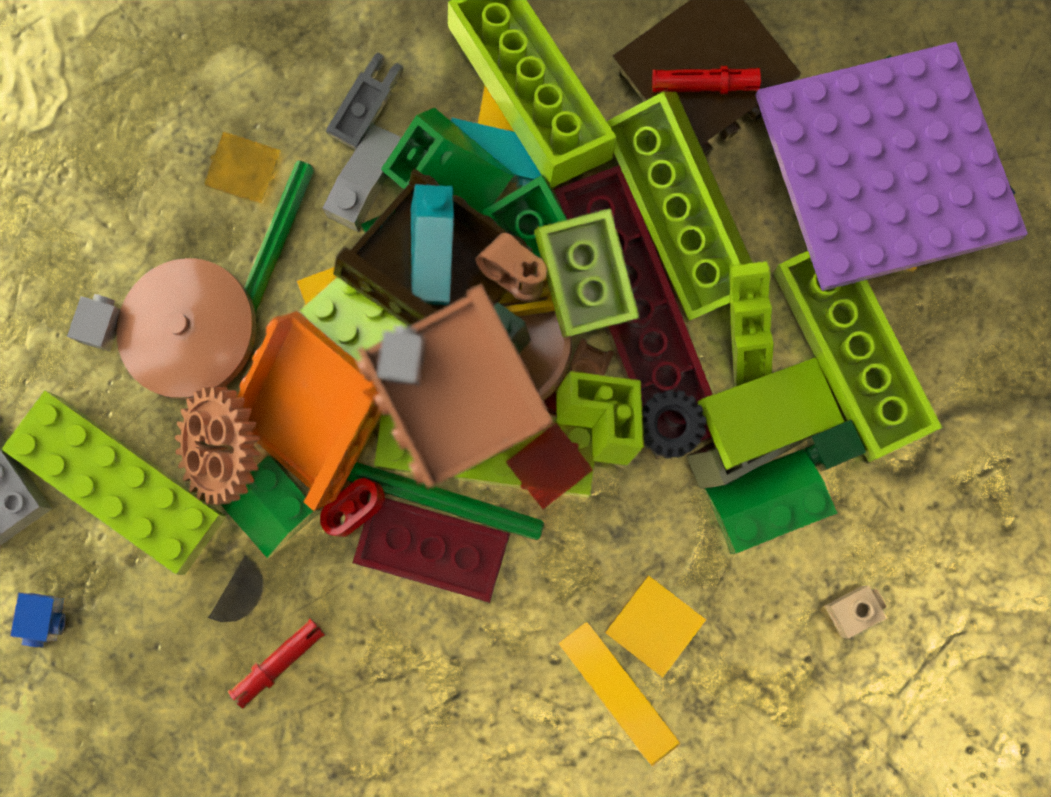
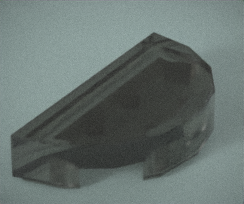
M245 555L208 618L219 622L239 621L251 615L260 604L264 593V577L258 564L248 555Z

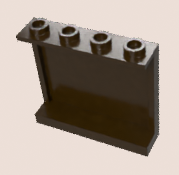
M689 0L615 53L611 61V68L617 76L621 77L624 75L644 102L662 93H652V70L654 69L710 70L720 69V66H728V69L760 68V89L798 80L801 74L744 0ZM711 91L676 92L705 157L714 149L712 145L719 139L723 138L724 141H727L735 136L742 129L740 124L745 120L751 118L752 121H755L762 116L755 96L757 91H728L727 95H720L719 92Z
M414 168L411 172L409 184L351 249L345 246L336 256L333 273L336 277L410 327L469 296L467 292L479 285L483 287L494 307L507 290L481 272L476 263V258L501 233H510L498 226L491 217L482 215L470 207L462 197L453 195L449 305H431L412 293L411 203L416 184L440 185L433 177L424 175ZM511 235L532 253L533 249L527 246L522 238Z

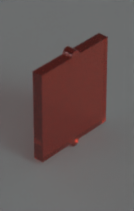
M557 423L506 461V464L521 481V489H527L543 510L593 471L592 467L577 450L578 444L572 443Z

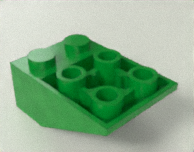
M435 107L415 116L380 169L405 189L409 184L411 172L415 168L422 174L433 177L440 186H451L453 195L462 197L470 207L484 215L482 213L483 210L495 204L515 176Z

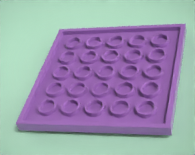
M956 42L766 87L757 91L755 96L822 291L1023 239L1028 234Z

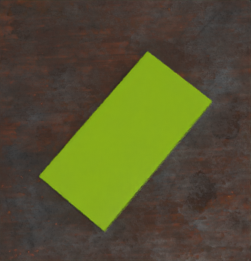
M816 357L698 401V405H701L703 408V416H706V424L725 469L844 423Z

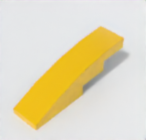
M585 622L558 643L651 766H654L681 744L588 622Z

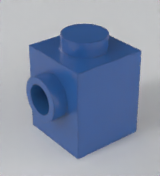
M18 593L10 636L22 638L21 645L40 648L44 647V642L57 641L58 635L62 634L65 626L66 617L62 613L65 598L35 593Z

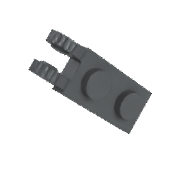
M378 52L369 62L365 71L360 72L326 130L329 136L354 150L357 149L376 121L404 69L402 65L395 63L382 83L375 80L374 78L383 67L385 56Z

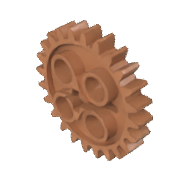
M203 387L202 391H194V398H187L186 400L188 408L181 409L184 421L177 422V426L181 429V435H176L175 439L181 443V447L175 452L177 455H182V461L179 463L178 468H185L186 472L183 476V481H191L189 491L197 492V498L200 500L205 499L206 504L231 503V501L240 500V494L248 492L246 484L254 482L250 471L258 470V466L253 462V457L260 455V452L254 448V443L259 441L260 438L252 433L257 423L249 422L248 418L252 410L251 408L243 409L245 399L236 398V391L228 390L227 387ZM205 441V443L209 445H228L232 446L234 449L228 450V448L225 446H206L202 445L200 442Z

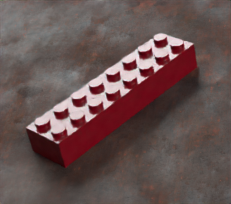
M620 165L555 189L554 195L568 220L611 210L639 318L604 328L624 378L640 381L642 409L654 395L664 393L666 390L685 392V395L688 397H694L697 404L701 399L713 395L641 212ZM666 411L659 416L657 426L659 432L664 437L674 439L684 433L686 422L680 413ZM705 424V434L700 443L712 439L707 424ZM654 454L656 460L664 457L661 455L657 456Z

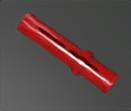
M720 66V69L652 70V93L711 91L719 92L720 95H727L728 91H758L761 85L760 68L728 69V66Z
M309 618L300 629L261 664L256 662L251 667L252 672L230 689L228 694L234 701L237 699L238 702L236 704L244 709L266 687L270 689L275 684L274 680L319 639L323 638L325 633L319 626H316L315 621Z

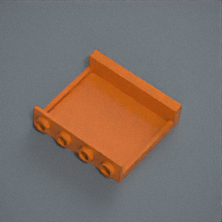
M298 311L283 316H276L267 325V335L261 347L257 349L252 357L253 364L249 373L242 379L239 385L241 390L237 398L245 399L243 409L251 408L252 410L248 420L249 422L257 423L256 427L252 430L253 435L260 438L257 443L310 488L304 503L315 511L336 500L382 411L374 397L379 391L373 380L369 382L365 380L358 367V361Z

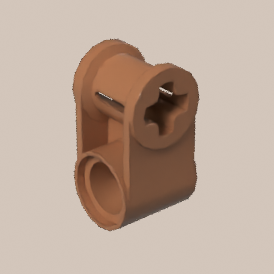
M501 233L477 256L476 263L481 272L510 292L516 299L522 302H533L541 296L543 281L547 275L546 264L541 258L523 247L510 234Z
M581 338L567 375L570 371L605 376L614 351H602L588 345L587 340Z

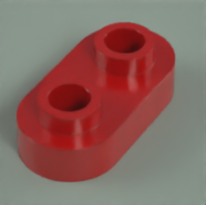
M360 478L351 483L339 493L335 501L323 507L320 514V525L324 532L337 537H346L354 532L382 508L385 499L382 486L378 482L366 478ZM371 493L370 501L367 504V496ZM342 515H345V521L341 525L340 519Z

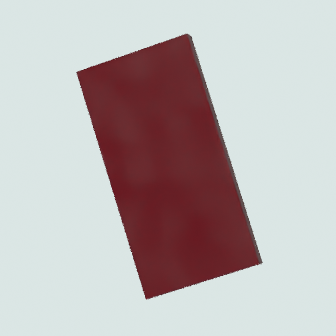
M385 498L382 508L364 523L352 563L491 603L510 533Z

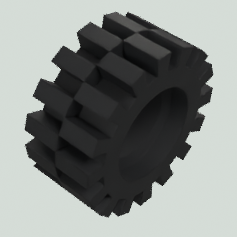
M666 390L664 393L654 395L642 409L644 446L652 450L653 454L661 455L668 459L683 457L690 453L701 442L706 430L704 429L706 416H703L701 405L698 406L694 397H688L682 391L672 392V390ZM676 411L684 417L686 428L680 437L670 439L664 437L659 432L657 422L662 413Z

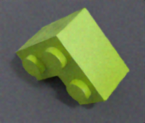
M570 371L556 390L557 423L592 428L593 461L628 465L643 449L640 381Z

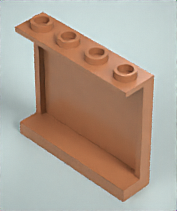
M481 285L468 291L469 296L410 326L411 328L418 329L417 335H421L426 339L420 385L382 381L377 377L382 341L368 349L364 347L357 349L362 357L357 362L362 375L367 382L373 380L379 391L374 397L384 416L391 414L397 426L392 429V433L399 447L402 450L408 448L414 459L413 462L409 463L414 477L419 484L425 482L427 487L430 488L554 425Z

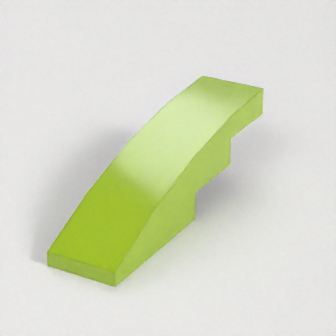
M767 261L730 266V318L735 387L772 373L774 342L771 335L772 306L769 299L770 270Z

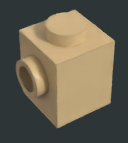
M869 585L860 586L824 605L841 638L849 639L887 618L883 612V609L886 608L884 599L877 589L871 590Z

